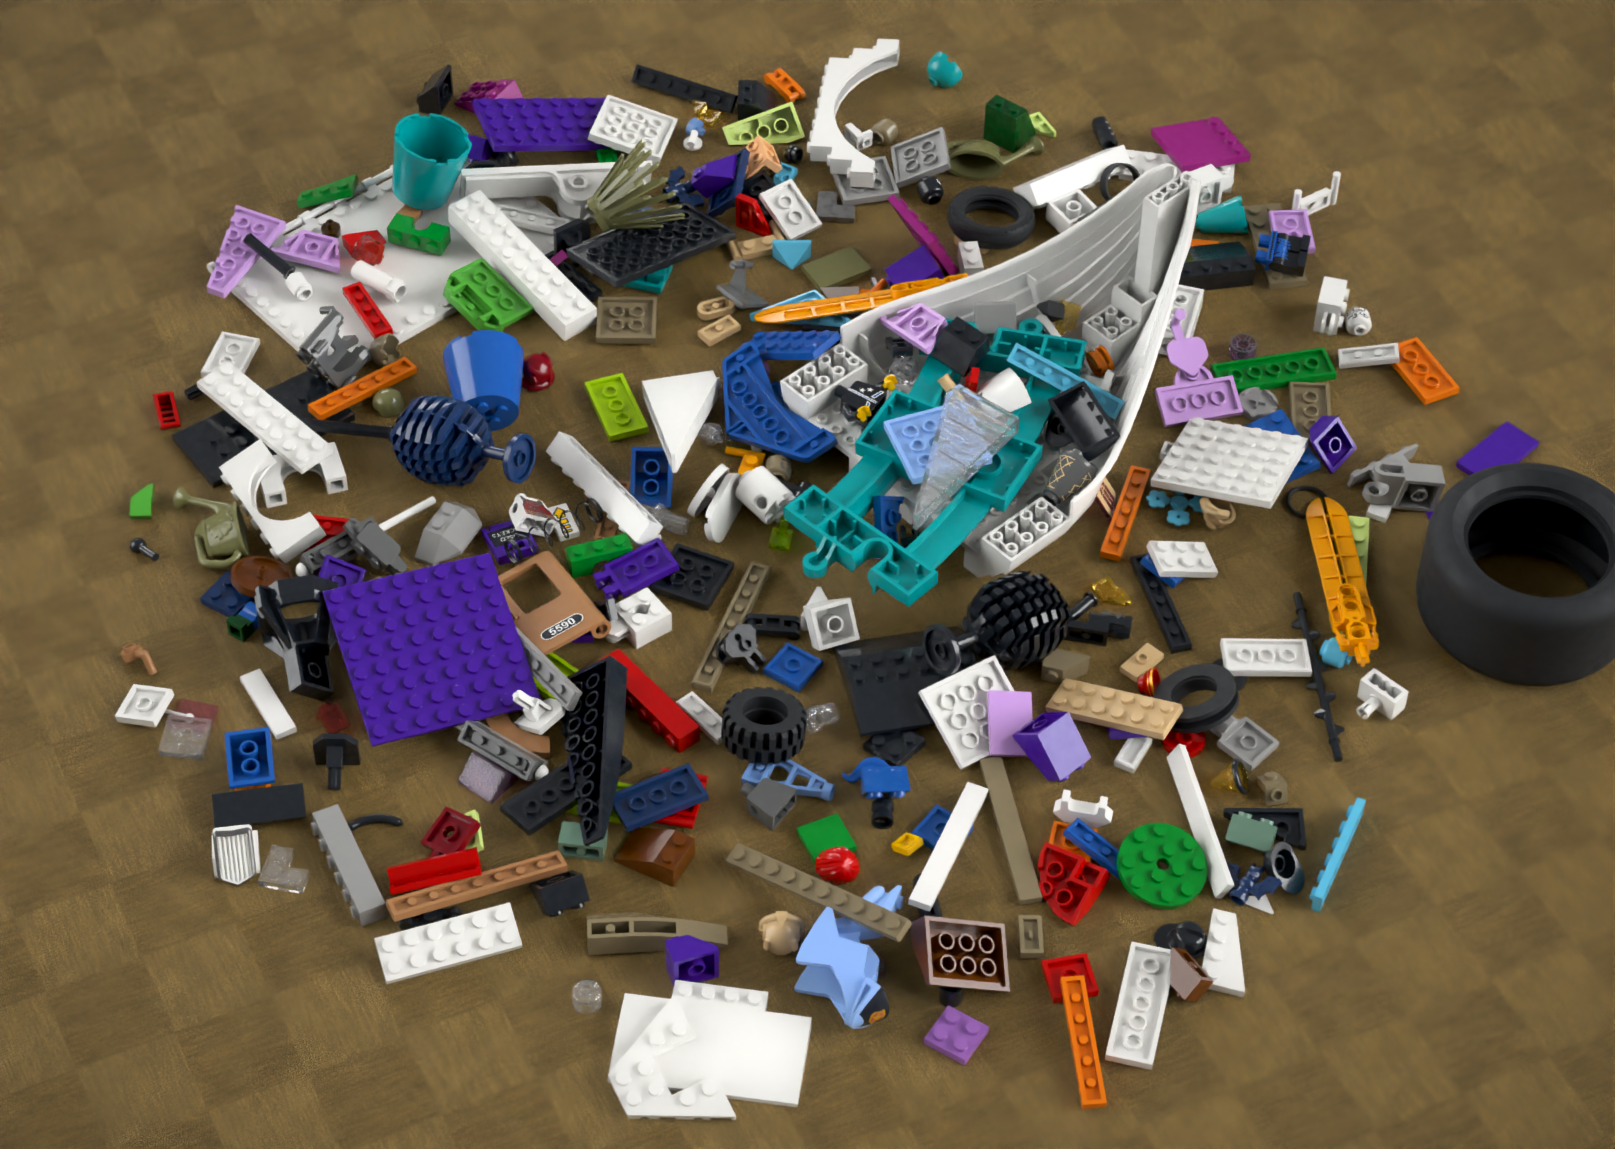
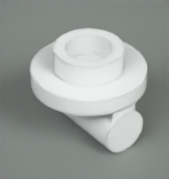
M692 130L690 136L683 142L687 150L696 151L702 147V140L697 137L698 132L696 130Z

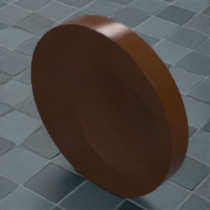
M250 556L238 560L232 566L230 575L233 587L240 593L252 598L256 596L255 587L258 585L268 587L276 580L293 578V573L286 564L265 556Z

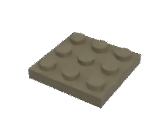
M598 297L596 343L656 344L657 297Z

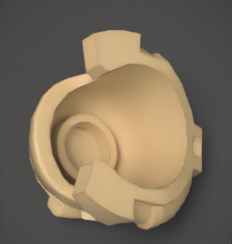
M1205 496L1201 497L1199 501L1204 520L1207 522L1206 525L1209 528L1216 530V527L1222 528L1233 522L1236 512L1231 505V501Z
M776 911V913L764 916L759 922V933L764 941L763 948L776 955H786L798 950V942L804 935L803 920L788 913V911Z

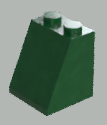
M995 95L986 103L983 139L1011 153H1015L1031 136L1035 135V129L1027 109L999 95Z

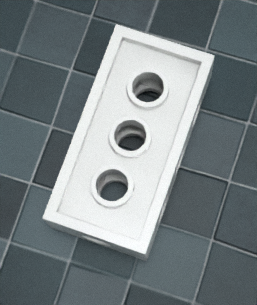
M1178 284L1158 354L1167 355V345L1174 340L1170 321L1177 309H1183L1186 312V317L1180 321L1184 338L1193 337L1202 308L1204 289Z

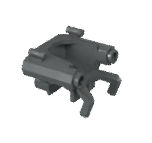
M322 306L319 312L322 315L327 314L326 317L300 345V350L296 353V356L300 361L308 365L306 367L307 370L316 378H319L321 375L328 376L329 379L326 383L333 391H336L356 380L355 375L370 358V351L361 345L352 352H349L347 349L358 344L359 339L356 335H347L341 338L338 333L340 331L339 327L343 324V315L334 306ZM331 346L334 352L328 356V348Z

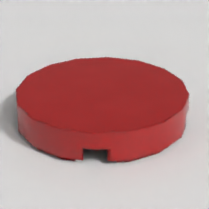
M1170 730L1166 738L1161 740L1168 754L1178 744L1185 745L1189 758H1193L1203 751L1206 739L1204 731L1198 733H1178Z

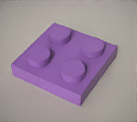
M948 1005L925 1036L924 1044L965 1066L988 1034L989 1026Z

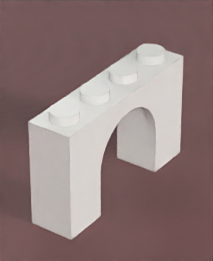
M335 442L328 443L333 447L334 453L309 469L322 477L328 494L348 490L346 473ZM279 455L273 456L277 463L265 473L259 483L267 508L287 504L283 481L289 474L297 471Z

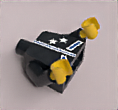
M893 374L886 376L884 381L879 383L855 381L849 389L839 385L834 395L841 399L840 411L848 422H856L863 428H866L886 402L887 390L893 391L895 389L894 384H897L898 381Z

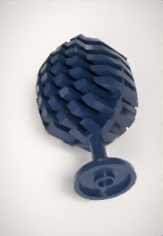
M424 395L413 399L406 410L401 412L394 428L390 432L392 448L404 469L417 479L434 485L464 486L472 483L478 473L484 469L489 458L503 461L505 477L510 482L519 484L529 477L535 464L536 445L530 435L517 434L508 442L505 449L495 447L491 430L480 412L472 405L452 397Z

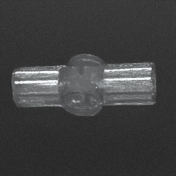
M640 503L663 526L662 529L680 535H686L688 532L690 518L671 513L662 504H656L652 507Z

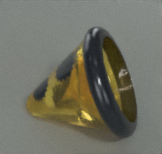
M1235 758L1230 765L1212 779L1211 786L1246 795L1249 791V779L1242 761Z

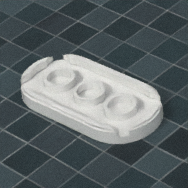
M728 473L724 477L707 508L705 518H708V523H705L704 530L707 539L711 542L720 543L724 540L743 503L735 496L736 488L739 485L738 481L741 477L739 473Z

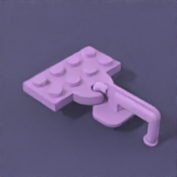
M1177 309L1170 321L1174 340L1168 343L1166 351L1169 362L1179 370L1174 377L1173 385L1155 389L1164 428L1185 425L1190 419L1200 417L1204 420H1214L1242 415L1243 410L1233 375L1213 378L1211 372L1205 366H1202L1208 358L1206 344L1199 337L1184 338L1180 321L1186 317V312L1183 309Z

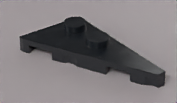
M1224 808L1223 816L1231 820L1232 814L1238 815L1239 811L1252 815L1251 819L1260 821L1261 818L1274 822L1273 826L1278 828L1275 836L1276 840L1287 842L1290 846L1300 850L1306 849L1303 808Z

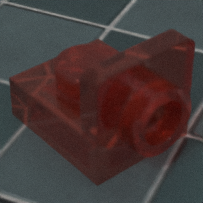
M328 702L318 708L319 711L315 718L317 721L321 720L327 733L335 734L349 727L350 723L338 702L333 704Z

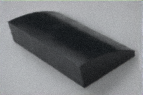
M1085 381L1048 399L1050 408L1076 449L1082 452L1083 458L1088 462L1104 453L1120 438L1119 432Z

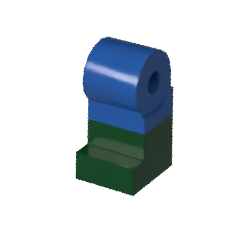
M248 602L240 613L236 616L231 615L226 620L229 635L245 642L259 628L255 603Z

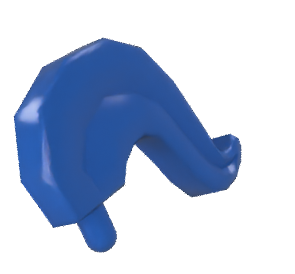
M869 757L861 761L850 775H846L845 772L842 773V777L846 782L855 783L861 779V767H885L889 765L882 759Z

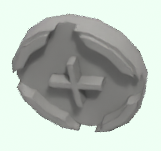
M1258 387L1247 388L1239 395L1243 410L1242 415L1251 420H1258L1277 411L1278 400L1272 392L1266 389L1265 391L1259 390L1260 388Z

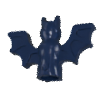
M678 166L677 169L670 170V177L665 183L669 186L663 188V194L674 191L676 196L666 199L667 203L677 198L679 204L687 202L694 207H704L705 202L700 195L687 194L696 191L691 185V180L679 183L680 180L685 178V172L682 167Z
M1226 862L1234 883L1230 892V899L1240 906L1245 905L1249 896H1255L1257 900H1260L1265 894L1273 895L1275 889L1282 885L1279 878L1268 876L1261 883L1255 884L1265 870L1264 866L1258 868L1255 863H1252L1245 877L1239 879V866Z

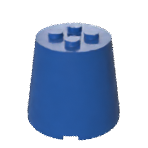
M493 330L473 331L470 336L462 338L460 335L456 337L443 351V364L452 398L464 401L476 408L486 420L491 431L500 430L511 425L519 415L524 361L523 347L517 343V339L513 336Z

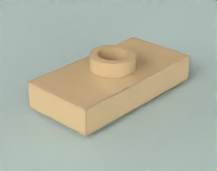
M728 314L698 330V337L710 347L740 331L741 325Z
M1146 643L1120 666V672L1133 681L1138 682V677L1143 676L1147 670L1155 667L1163 660L1164 653Z

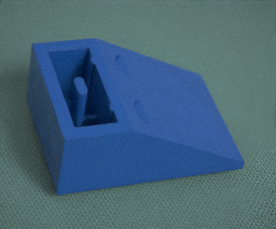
M906 766L860 768L861 795H866V799L881 798L883 794H889V798H902L910 791Z

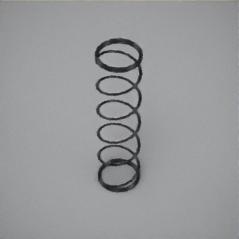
M589 498L586 500V503L581 502L577 505L575 513L570 510H564L561 513L560 521L548 518L545 521L544 529L532 526L529 529L528 537L516 534L513 539H506L504 548L507 556L515 564L522 562V551L514 541L517 536L525 537L528 540L529 546L531 547L532 544L535 549L534 552L530 548L531 551L537 555V549L530 540V531L533 528H539L544 531L547 543L553 547V541L545 531L546 523L549 520L557 521L560 524L564 537L569 539V533L561 523V517L565 512L573 513L576 516L579 528L584 531L585 525L577 515V509L581 504H585L586 511L594 522H602L604 514L600 504L595 499ZM589 501H592L597 506L600 516L598 512L589 504ZM589 506L595 511L599 520L592 515ZM508 541L512 543V551L515 559L513 558L508 549ZM514 546L519 554V560L516 557Z

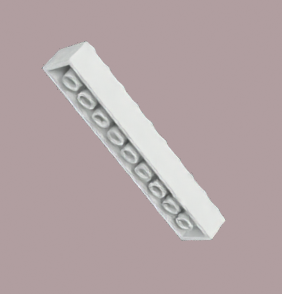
M481 190L448 206V222L534 307L539 316L564 341L596 324L597 308Z

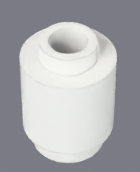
M291 273L287 277L286 286L297 299L305 301L311 297L313 293L312 286L302 273Z

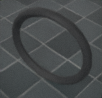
M1313 486L1296 487L1286 496V505L1294 515L1306 519L1305 514L1297 512L1291 506L1290 498L1295 492L1312 490L1319 493L1323 498L1327 497L1323 491Z

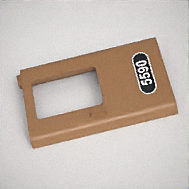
M549 551L541 552L498 576L501 586L537 567L560 592L561 595L525 614L502 587L515 626L545 656L589 631L594 638L601 639L608 635L611 630L610 622Z

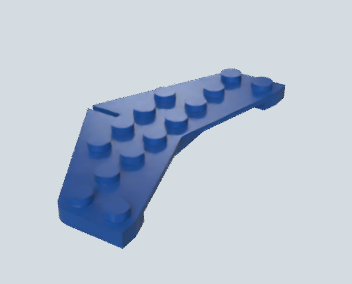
M752 340L723 360L726 433L730 439L805 463L813 461L838 444L837 439L831 432L824 428L820 429L780 405L775 397L758 348Z

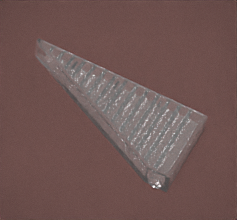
M957 384L946 393L913 513V529L917 530L1018 432V416L960 384Z

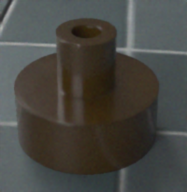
M329 219L321 226V232L323 235L338 238L341 235V227L339 223Z

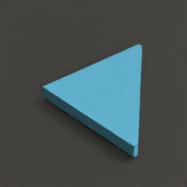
M814 289L749 314L750 320L755 321V314L771 307L826 298ZM845 314L784 323L840 327L851 320Z

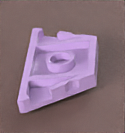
M301 230L295 236L284 240L283 246L278 249L275 247L271 248L281 259L336 273L341 272L338 238Z
M923 303L897 311L898 315L887 319L886 316H882L879 318L882 325L927 355L931 353L947 326L945 317Z

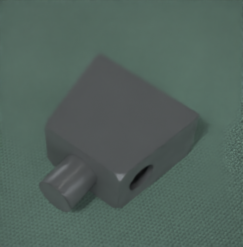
M763 778L756 787L746 782L740 791L741 795L747 797L746 811L771 831L779 825L797 803V789L768 778Z

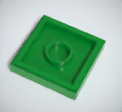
M838 813L796 828V833L814 864L816 862L815 858L819 857L822 851H826L829 848L843 846L851 852L857 850L855 842Z

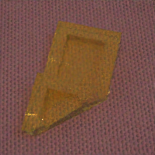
M692 101L696 118L701 120L704 126L714 128L723 119V113L707 109L706 102Z
M1061 300V303L1065 305L1064 319L1056 321L1055 328L1061 337L1068 331L1077 329L1075 325L1082 307L1081 305Z

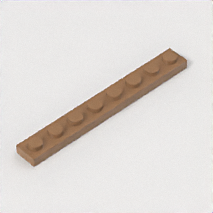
M557 850L484 871L482 875L439 884L387 899L386 906L394 922L558 875L567 872L568 865L560 851Z

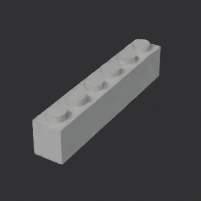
M336 804L313 812L314 822L310 823L314 836L318 835L320 838L318 839L321 851H326L328 855L326 860L329 868H334L335 870L334 877L337 885H342L343 887L342 894L345 902L350 901V911L353 919L358 918L362 927L387 918L386 903L339 805Z

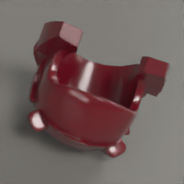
M535 353L524 358L522 372L524 377H522L521 388L536 392L548 389L554 383L553 363L547 353Z

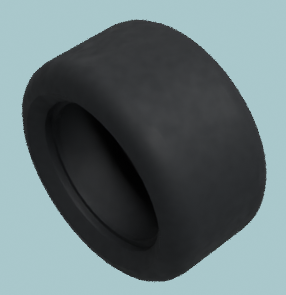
M1525 462L1489 467L1471 474L1452 486L1440 499L1430 517L1416 580L1419 612L1430 634L1447 653L1461 664L1484 676L1511 684L1524 686L1565 684L1592 675L1608 665L1615 658V493L1601 483L1578 472L1554 465ZM1513 550L1541 554L1559 561L1572 569L1584 580L1589 589L1576 595L1554 598L1523 594L1491 579L1477 566L1474 560L1483 555L1499 551Z

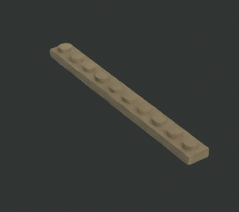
M737 843L725 860L729 866L819 907L824 909L830 907L835 914L894 941L900 942L912 925L911 921L906 917L740 843Z

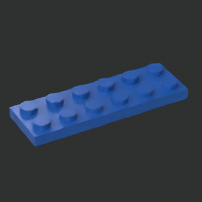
M801 330L797 332L760 331L755 333L751 340L757 346L762 360H816L839 341L841 336L838 331L829 330L816 332L815 330L809 332Z

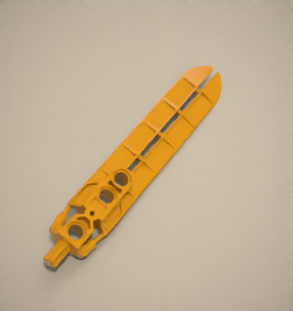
M968 274L950 275L943 279H938L937 277L894 284L890 289L775 306L758 312L754 318L755 321L761 323H784L871 310L899 298L968 277Z
M1324 497L1327 515H1325L1321 499L1315 498L1307 507L1306 521L1329 611L1331 628L1333 633L1336 634L1340 651H1347L1348 656H1355L1357 664L1364 667L1365 663L1370 662L1368 656L1370 655V650L1378 649L1379 640L1378 633L1376 632V618L1367 592L1348 515L1338 502ZM1328 520H1329V524H1330V528H1331L1332 534H1330V532H1329V528H1328V524H1327V521H1328ZM1332 540H1334L1337 554L1334 552ZM1337 560H1339L1342 575H1340Z

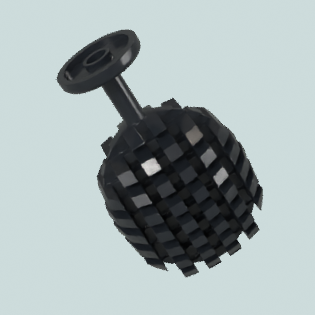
M1018 571L1002 576L997 580L994 579L984 584L968 605L967 617L961 624L965 634L955 637L951 630L942 624H933L925 629L922 643L926 659L930 666L943 676L951 675L958 670L961 663L960 649L968 646H973V650L982 659L995 655L1000 666H1005L1003 671H1015L1016 669L1033 665L1044 660V657L1055 651L1066 637L1067 624L1073 618L1070 609L1067 608L1068 603L1054 583L1049 585L1048 581L1050 579L1045 574H1033L1030 576L1031 571Z

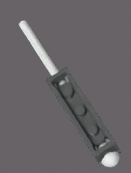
M431 496L378 526L383 531H386L436 504V499ZM371 516L361 523L367 525L368 523H376V521ZM344 531L303 553L299 564L296 566V574L298 576L311 574L318 576L326 554L345 562L361 554L354 550L353 545L350 543L353 539Z
M466 720L465 724L454 726L461 731L457 739L458 741L522 779L538 781L549 774L547 768L548 761L483 723Z

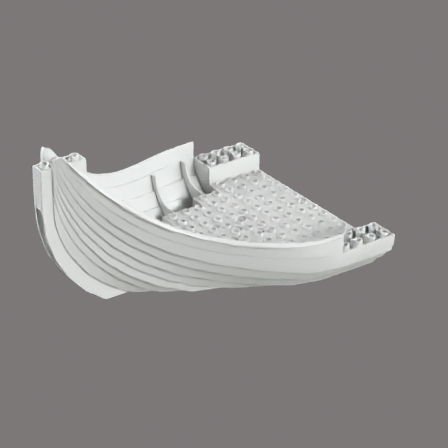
M1163 163L1160 166L1145 171L1128 187L1095 212L1034 249L976 274L899 298L861 314L840 326L841 339L838 345L780 381L784 402L790 411L820 429L828 430L834 435L838 442L835 447L849 457L850 472L862 459V456L855 454V442L865 428L856 422H848L840 411L841 399L834 395L836 388L842 385L849 389L855 381L879 383L884 381L886 376L893 374L898 381L897 384H894L895 389L909 394L928 357L919 355V349L912 345L913 356L899 355L897 358H892L890 350L886 349L885 337L895 339L899 338V335L882 325L880 317L886 316L888 319L898 315L897 311L923 303L945 318L955 319L958 316L964 321L973 322L976 302L1015 300L1016 330H1019V324L1022 320L1027 318L1036 319L1038 315L1043 314L1037 308L1038 303L1051 300L1064 304V319L1051 322L1061 337L1087 341L1086 353L1090 350L1095 351L1096 347L1102 345L1113 360V371L1116 372L1110 391L1112 395L1122 399L1125 403L1116 419L1111 417L1109 419L1119 432L1120 438L1104 453L1090 461V463H1093L1098 468L1093 481L1062 503L1053 506L1042 497L1044 489L1064 450L1072 451L1076 447L1072 442L1060 448L1048 445L1045 441L1046 423L1036 444L1043 446L1042 458L1005 512L991 508L982 521L960 544L965 548L964 567L976 577L980 578L986 575L993 577L1001 573L1008 574L1069 530L1091 506L1106 474L1111 470L1121 452L1151 377L1174 302L1182 268L1190 249L1196 222L1201 180L1188 171H1184L1176 177L1177 168L1170 163ZM994 333L985 334L989 336V346H991ZM1085 356L1080 377L1083 375L1097 377L1090 369ZM979 370L977 390L984 382L998 373ZM966 376L961 377L957 386L962 394L964 389H968V387H965ZM1019 377L1026 387L1029 378ZM887 390L886 400L893 391ZM974 404V410H975V412L977 413V415L980 417V419L982 420V418H981V416H980V414H979V412H978V409H976V405ZM981 409L982 414H983V416H984V418H985L984 410ZM1014 411L995 419L989 426L1004 430ZM901 477L884 495L904 497V503L899 506V513L902 514L901 517L909 524L917 523L921 533L954 499L922 485H913L911 481Z

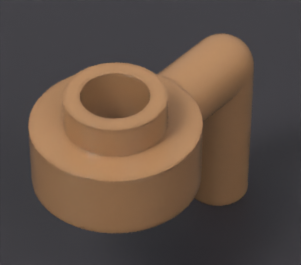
M130 643L123 647V651L120 654L125 663L142 658L148 674L154 675L157 673L149 652L143 650L141 645Z

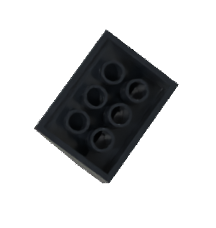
M1240 241L1190 246L1178 284L1204 289V291L1253 286L1256 268L1251 254Z

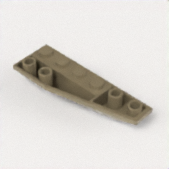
M636 912L587 914L588 955L665 951L666 940L687 934L716 945L718 948H728L727 926Z

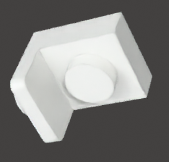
M848 123L845 125L844 138L856 150L860 151L872 145L873 132L869 129L861 133L860 129L856 128L852 123Z

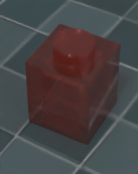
M365 234L355 243L351 257L357 261L362 260L372 266L375 264L379 265L384 258L385 246L368 234Z

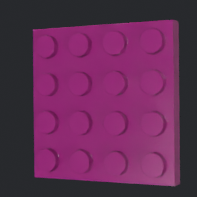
M894 194L891 195L887 200L914 239L921 246L925 245L934 261L948 276L957 275L960 270L953 263L952 258L947 254L946 249L939 242L936 235L928 231L929 228L926 224L918 219L916 213L908 208V205L902 198L898 200Z

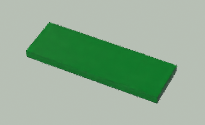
M1324 347L1210 365L1213 378L1233 375L1238 394L1247 388L1258 387L1260 388L1259 390H1270L1288 387L1289 382L1315 383L1335 380L1337 377V373Z

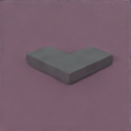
M818 191L816 215L821 222L854 223L855 205H837V192Z

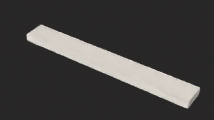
M1178 744L1166 758L1193 836L1206 857L1207 876L1215 898L1222 899L1233 888L1234 883L1186 746Z
M967 782L909 898V905L930 912L988 795V788Z

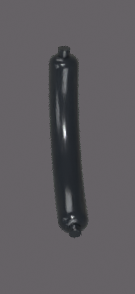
M370 814L348 823L351 831L371 823H387L397 827L403 826L401 818L388 814Z

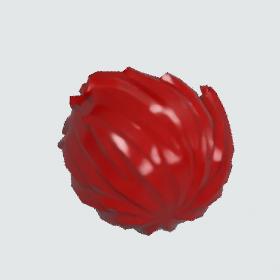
M846 847L829 848L826 851H822L819 857L815 858L816 873L823 881H829L830 884L842 885L847 882L851 883L855 881L860 873L859 860Z

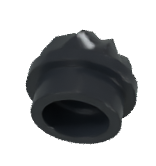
M790 145L785 149L784 157L793 164L800 162L803 158V150L797 145Z

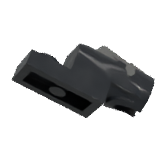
M1103 611L1102 613L1090 612L1088 623L1070 620L1067 624V635L1064 640L1106 646L1108 637L1129 639L1133 617Z

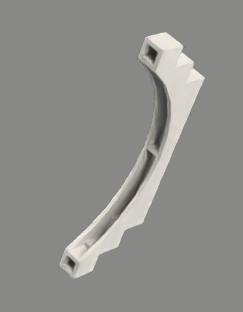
M877 39V44L873 46V49L854 48L853 54L849 55V58L830 57L828 65H825L822 86H820L819 92L820 97L817 99V108H815V119L812 121V130H810V142L807 143V153H810V161L827 162V166H830V174H846L847 179H850L851 187L873 188L875 161L856 150L844 138L837 127L835 116L843 99L860 82L878 72L898 65L900 48L899 40Z

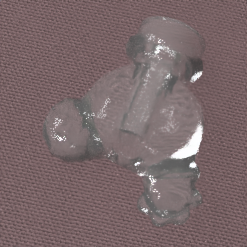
M704 423L696 436L699 441L706 445L731 441L726 430L715 423Z

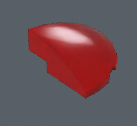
M1047 842L1043 845L1038 861V870L1040 871L1039 887L1042 896L1054 914L1074 927L1090 910L1111 876L1107 869L1086 861L1082 856Z

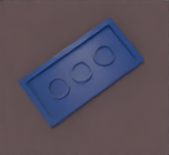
M1282 409L1246 425L1249 428H1260L1271 432L1278 431L1282 434L1301 436ZM1308 446L1286 484L1321 468L1320 462Z

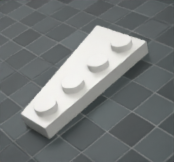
M1213 908L1201 967L1214 981L1208 989L1244 998L1245 985L1236 914Z

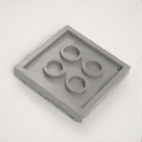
M943 127L890 146L895 183L898 189L920 181L923 177H931L951 169Z
M886 156L870 158L875 161L873 188L851 187L850 179H847L846 174H832L843 205L884 201L893 194L897 199L899 198V191Z

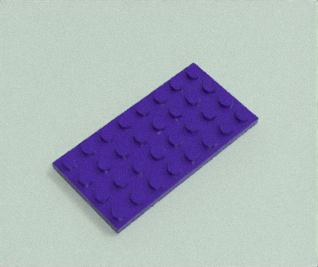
M606 97L473 99L472 107L493 152L580 151L611 148L588 140L589 133Z

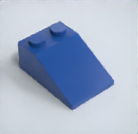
M632 447L630 494L644 508H671L674 473H672L663 447Z
M269 727L224 733L230 789L275 783L274 757Z

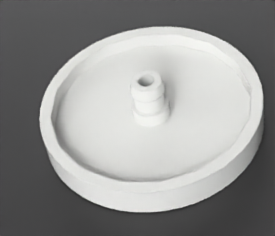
M720 464L711 473L690 503L687 510L688 514L696 518L707 507L724 477L729 473L730 469Z

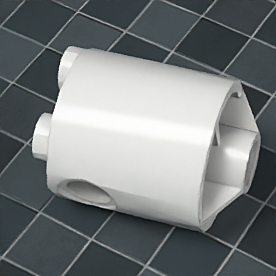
M764 466L744 472L739 478V485L735 492L736 498L767 525L774 521L780 523L784 519V507L796 498Z

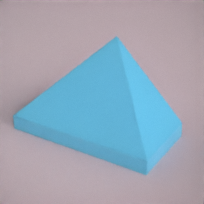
M772 240V257L793 270L811 257V240Z

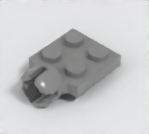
M1231 715L1225 722L1210 729L1213 734L1220 738L1217 746L1233 759H1240L1245 768L1250 772L1277 749L1280 743L1246 716L1242 719H1236Z

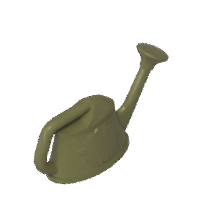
M1031 136L1025 148L1007 156H1000V148L991 142L984 140L952 141L947 144L948 153L954 148L957 149L949 154L951 169L948 171L965 179L989 180L999 176L1006 165L1028 153L1041 155L1044 152V145L1040 138Z
M179 487L176 490L173 499L176 509L180 510L185 505L191 504L215 511V514L202 519L196 527L194 534L198 561L203 567L229 568L242 555L249 556L247 531L237 501H234L232 504L192 497L187 494L183 487ZM204 545L206 546L209 558H213L214 556L231 557L226 560H208L206 558Z

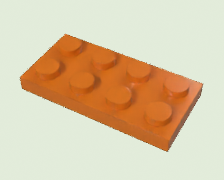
M1418 337L1398 343L1400 363H1391V365L1424 405L1459 393L1460 387Z

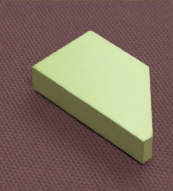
M1040 112L1029 115L1035 129V134L1056 137V130Z

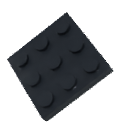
M677 543L671 555L678 563L680 570L652 583L650 591L708 611L732 573L734 562Z

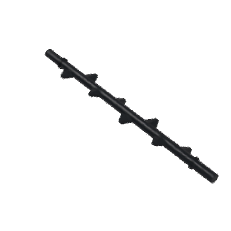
M1295 592L1293 598L1298 618L1291 625L1292 628L1301 629L1303 638L1307 641L1314 679L1307 683L1306 686L1307 689L1317 690L1321 709L1314 712V717L1325 721L1329 737L1328 743L1331 746L1334 761L1341 762L1343 756L1339 744L1340 739L1337 735L1344 732L1345 729L1334 724L1329 703L1336 698V693L1326 692L1321 673L1329 667L1328 664L1318 662L1314 641L1321 635L1318 631L1310 630L1306 615L1307 609L1304 607L1302 595L1300 592Z

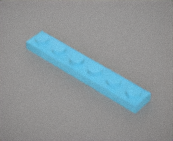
M1017 342L1006 360L1061 391H1065L1085 381L1105 413L1113 419H1116L1125 403L1122 399Z
M1357 797L1354 805L1350 804L1346 813L1348 819L1347 821H1342L1339 828L1341 835L1340 837H1335L1331 849L1334 851L1332 854L1328 853L1324 863L1326 869L1325 871L1321 869L1318 875L1317 883L1319 885L1312 888L1309 899L1313 900L1311 910L1320 912L1363 815L1366 802L1364 799Z

